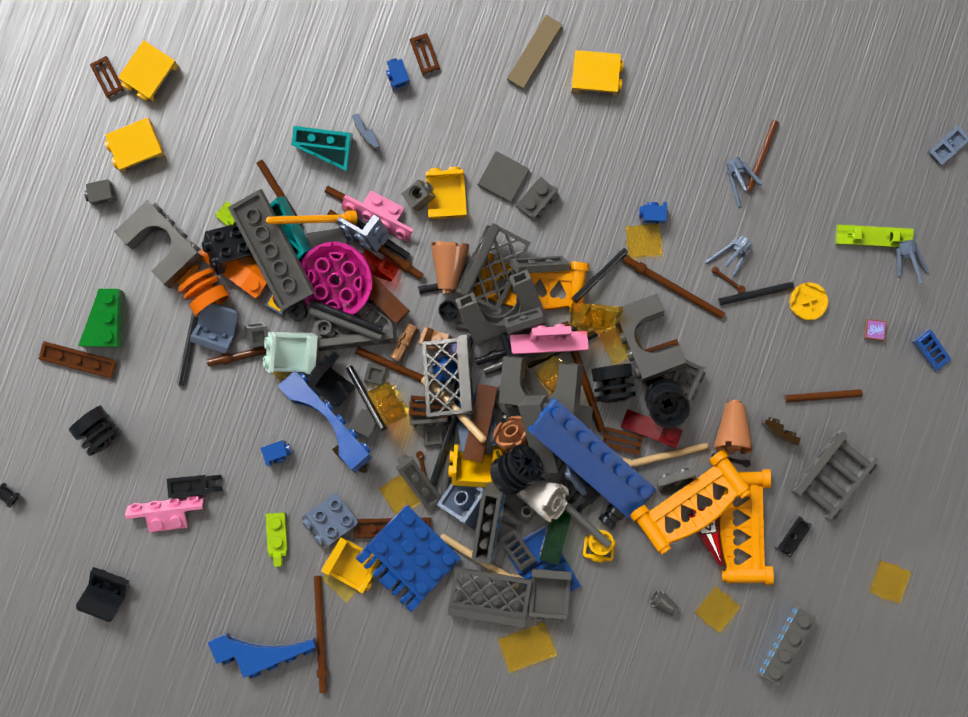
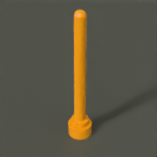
M355 210L346 211L342 215L270 216L266 218L267 224L335 223L341 217L356 226L357 213Z

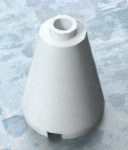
M538 480L516 495L544 520L552 522L551 519L556 520L563 513L567 505L565 497L566 495L569 496V491L562 484Z

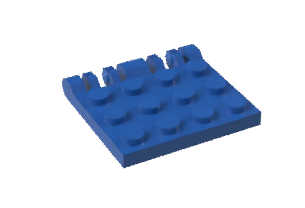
M405 505L356 556V559L361 564L368 559L364 564L366 569L370 568L377 558L382 562L373 571L372 575L374 577L379 576L386 567L388 568L378 579L387 590L391 589L400 580L391 591L393 596L397 595L404 586L409 589L399 602L401 604L406 603L405 608L410 612L420 604L426 595L461 559L408 505Z

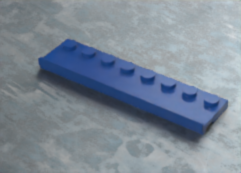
M553 398L538 415L539 418L533 426L530 425L528 427V431L629 520L633 521L630 514L643 506L656 489L565 406Z

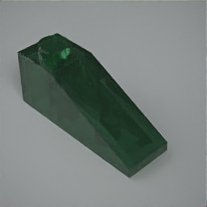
M565 510L558 519H551L552 522H548L538 559L559 564L571 515Z

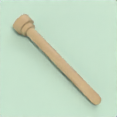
M423 377L421 383L425 386V381ZM435 381L430 386V390L433 389L437 394L441 387ZM445 391L439 396L445 404L450 399ZM454 401L448 406L452 410H461ZM466 414L456 415L480 443L486 442L485 435Z
M701 443L634 460L626 459V457L622 459L633 468L708 450L709 445L708 443Z
M446 534L440 536L447 545L468 558H472V550ZM477 562L493 573L523 578L518 574L512 573L511 575L493 563L487 565ZM520 583L514 586L515 590H517Z

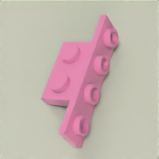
M373 191L369 192L363 203L348 195L344 196L341 206L343 210H355L357 217L365 222H368L375 215L381 219L388 233L400 240L409 242L414 229L398 221L404 211L403 206Z
M557 324L554 327L538 325L532 328L530 334L510 335L513 355L586 351L589 348L587 331L572 332L571 326H565V324Z
M193 495L188 498H172L165 501L156 500L143 504L134 503L127 506L125 518L145 517L149 533L187 528L188 521L185 511L203 509L204 496Z

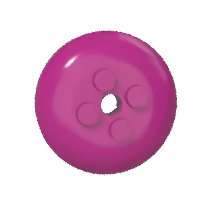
M326 242L314 247L304 256L301 265L316 292L303 299L309 307L313 299L353 315L366 304L372 290V273L367 260L357 249L341 242ZM334 275L339 276V284L334 282Z

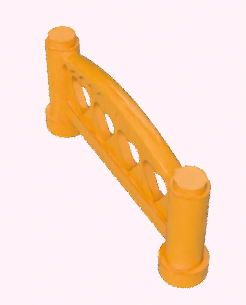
M488 254L490 262L494 261L495 254ZM500 262L491 265L494 275L503 272ZM571 262L569 271L529 273L533 284L535 285L541 279L547 291V295L544 297L538 294L544 310L568 307L570 308L569 312L581 313L584 296L577 303H574L571 297L585 285L586 271H589V263ZM504 263L506 271L512 269L509 266L510 263ZM488 267L480 271L482 280L491 277ZM492 280L483 283L486 293L493 290L494 284ZM558 281H560L566 293L563 299H560L558 296L556 298L550 296V291ZM512 283L502 302L503 305L513 307L516 303V294L512 293ZM480 284L474 287L475 297L483 294ZM496 292L487 295L488 299L497 302L498 296Z
M725 450L719 451L709 459L713 466L711 469L650 511L646 505H643L630 514L633 522L639 524L658 553L664 555L671 550L670 544L672 542L687 538L706 528L719 518L737 497L744 499L751 494L750 487L728 459L729 455ZM713 483L727 488L728 494L722 495L720 500H715L713 497ZM697 494L713 501L712 505L706 506L704 511H699L697 508ZM681 505L697 512L694 518L690 517L688 522H683L681 519ZM665 516L679 521L681 526L678 529H674L672 533H667L665 529Z
M762 469L761 472H738L750 487L751 494L748 495L749 500L738 507L731 504L718 518L721 552L726 565V569L721 571L722 582L773 585V566H765L763 488H771L770 469ZM724 487L722 495L728 494L729 491L727 488ZM739 510L751 518L741 525L735 526L733 524L735 518L733 511ZM739 529L751 536V538L740 545H735L733 543L735 538L733 531ZM739 548L752 557L740 565H736L734 563V558L736 557L734 550Z

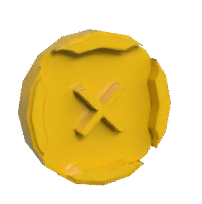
M811 282L797 286L791 293L789 300L790 309L794 315L807 321L815 320L822 316L827 310L829 302L825 290L818 284Z

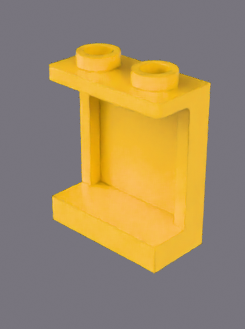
M143 40L118 78L122 81L121 85L129 91L134 89L138 92L137 96L142 100L147 101L149 99L153 102L155 100L153 96L170 71L176 70L178 64L174 59Z
M575 50L571 92L579 93V90L613 93L616 96L618 90L621 91L622 79H619V72H623L624 60H620L621 54Z
M148 117L105 134L107 139L104 141L109 152L112 151L114 156L112 158L115 169H119L121 172H126L127 168L151 158L157 157L159 159L165 156L153 124Z
M449 167L448 170L441 171V168L429 169L426 172V181L434 188L433 193L436 198L428 203L429 220L467 218L464 169H460V167Z
M454 444V451H450L449 463H453V466L449 465L448 477H452V485L485 487L488 482L493 483L490 467L491 463L500 456L501 448L493 446V454L484 453L483 463L463 460L464 452H459L458 445Z
M341 536L321 572L335 577L363 594L364 590L368 591L373 583L371 580L373 571L381 564V561L377 558L376 562L366 569L364 564L368 559L362 564L356 559V556L364 548Z

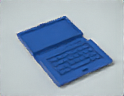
M546 525L522 539L536 558V561L520 571L508 554L517 572L523 578H532V568L571 571L570 592L581 586ZM545 533H546V537H545V540H544V544H543V547H542V551H541V554L539 555L540 550H541V546H542V543H543V539H544V536H545ZM518 542L513 547H511L510 550H515L521 544ZM524 548L515 554L516 558L525 552ZM529 555L519 560L520 564L529 559Z

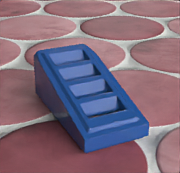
M931 329L926 330L912 341L936 372L952 360ZM928 338L930 341L926 345H923L922 342H924ZM933 344L935 347L928 352L927 348ZM938 350L939 353L932 358L931 354ZM941 356H943L944 359L938 364H936L935 361Z

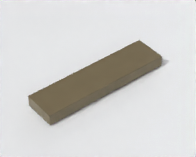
M545 15L509 74L508 81L524 89L562 27L561 23Z

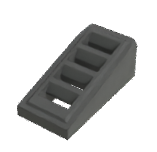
M512 529L498 539L520 571L536 561V558L515 529ZM515 536L516 540L507 545L506 541ZM518 542L521 544V545H520L518 548H516L515 550H513V551L510 550V548L513 547V546H514L515 544H517ZM524 548L525 552L516 558L515 554ZM529 555L530 558L520 564L519 560Z

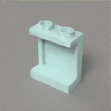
M268 332V336L264 340V347L267 350L266 356L263 357V367L268 373H273V371H296L310 374L316 366L318 336L313 333Z

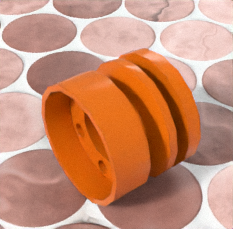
M212 268L193 274L178 288L181 294L186 293L183 296L184 300L194 298L189 308L195 317H199V312L211 303L221 305L230 297L224 285L214 287L219 278L218 276H213L215 271Z

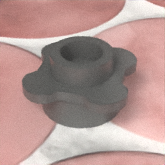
M317 320L314 323L317 330L315 335L318 336V339L334 336V331L332 330L333 323L327 320Z

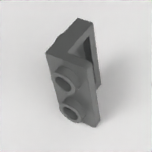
M686 360V367L675 371L671 380L681 385L690 402L695 399L698 392L696 387L699 382L703 381L706 372H704V366H699Z
M415 401V403L426 404V401ZM434 402L432 404L443 406L440 402ZM414 407V411L426 412V408ZM431 409V413L440 411L439 409ZM409 415L410 425H414V428H426V424L433 423V427L445 426V422H449L448 418H427V416Z
M684 468L676 474H664L657 479V489L662 502L696 479L694 468Z

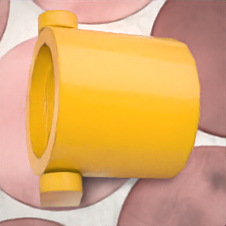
M599 529L612 542L609 548L601 544L592 534L585 536L582 556L585 559H591V561L603 563V561L611 562L613 560L616 541H614L609 532ZM587 545L595 554H586ZM611 551L610 557H604L605 554Z

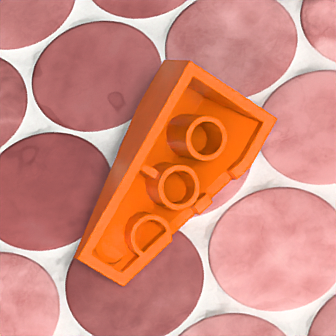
M202 249L199 252L203 256L201 259L210 265L209 256ZM251 256L227 263L223 275L254 298L260 300L269 286L254 257Z

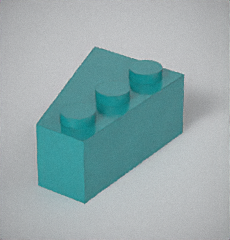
M293 126L292 146L345 171H349L353 133Z
M285 196L276 197L270 204L276 216H295ZM280 224L301 263L312 247L300 224Z

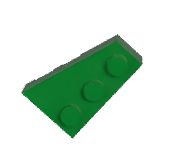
M98 289L78 346L83 348H122V290Z

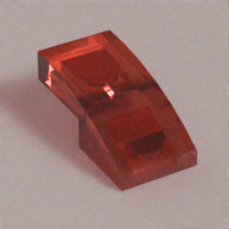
M365 249L361 253L367 260L372 275L390 282L393 280L400 267L386 256L380 259L371 251Z

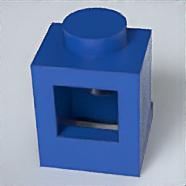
M394 58L387 61L389 70H386L389 81L393 80L390 83L392 91L410 85L402 59Z
M647 202V205L639 206L638 216L642 217V223L665 224L667 219V202H663L661 206L658 202Z
M284 440L261 447L266 466H271V461H274L275 464L285 461V457L292 454L289 443L286 444Z

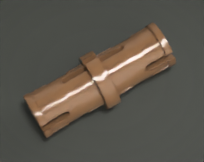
M409 323L407 324L401 338L397 340L398 343L390 356L391 358L402 362L408 348H411V342L419 328Z

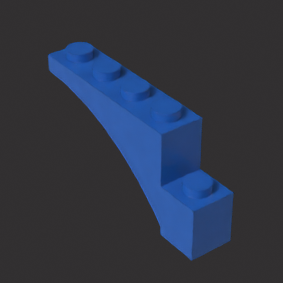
M227 633L209 641L208 645L216 664L221 662L223 665L234 661L233 657L235 656L243 678L249 676L252 679L261 675V670L267 668L268 671L279 667L278 663L282 661L289 663L296 660V655L303 653L305 656L314 652L317 642L315 638L291 645L263 646L235 639Z

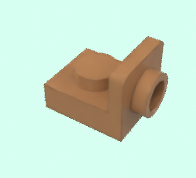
M425 326L420 335L419 344L422 345L424 341L452 339V336ZM427 346L428 349L437 352L440 350L436 346Z

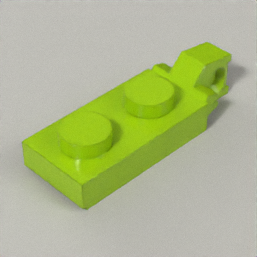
M286 513L265 514L267 550L269 557H273L274 567L283 566L282 556H287L288 551Z

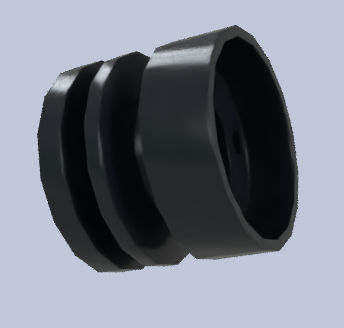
M631 363L591 369L593 382H602V386L594 389V392H603L604 394L603 396L595 397L596 402H620L636 396L635 391H626V388L634 387V383H625V379L633 376Z
M661 379L651 384L647 389L645 395L646 406L651 418L657 425L664 428H673L685 422L690 413V403L679 383L671 379Z
M101 405L84 414L68 430L77 441L86 438L81 447L83 449L89 447L86 451L88 456L105 450L122 432L119 427L113 429L116 425L114 421L107 424L104 423L109 418V414Z
M523 444L514 446L496 458L490 467L493 483L501 492L507 495L520 493L526 487L537 482L543 473V465L539 455L534 449Z

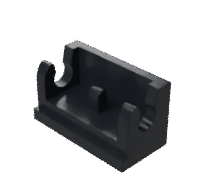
M795 515L774 547L791 558L812 527V524L806 522L801 516Z

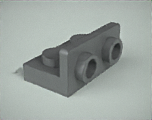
M540 176L517 203L516 207L533 221L536 217L540 219L546 212L545 206L548 203L552 204L557 199L558 195L556 193L558 188H554Z

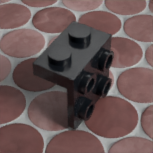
M237 224L205 232L202 249L208 254L210 266L212 269H215L217 275L225 272L227 263L253 256Z
M333 352L329 357L325 355L319 365L317 364L310 373L313 376L307 385L331 404L339 407L354 390L355 386L332 369L340 357L337 353Z
M93 567L90 572L88 586L77 602L76 609L111 622L127 596L130 580Z

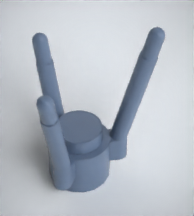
M737 157L727 162L726 165L737 206L741 207L734 177L738 178L744 192H747V187L741 176L745 172L744 169L759 185H762V182L748 167L746 161L742 162L740 157Z
M741 236L739 239L735 238L730 244L707 259L705 263L708 264L733 247L735 253L725 263V266L728 267L738 255L742 256L733 272V276H736L746 257L751 253L750 249L753 244L744 236Z
M914 239L900 242V248L896 249L898 277L902 276V255H904V258L911 257L921 285L924 284L915 255L925 273H929V270L918 250L917 243H914Z

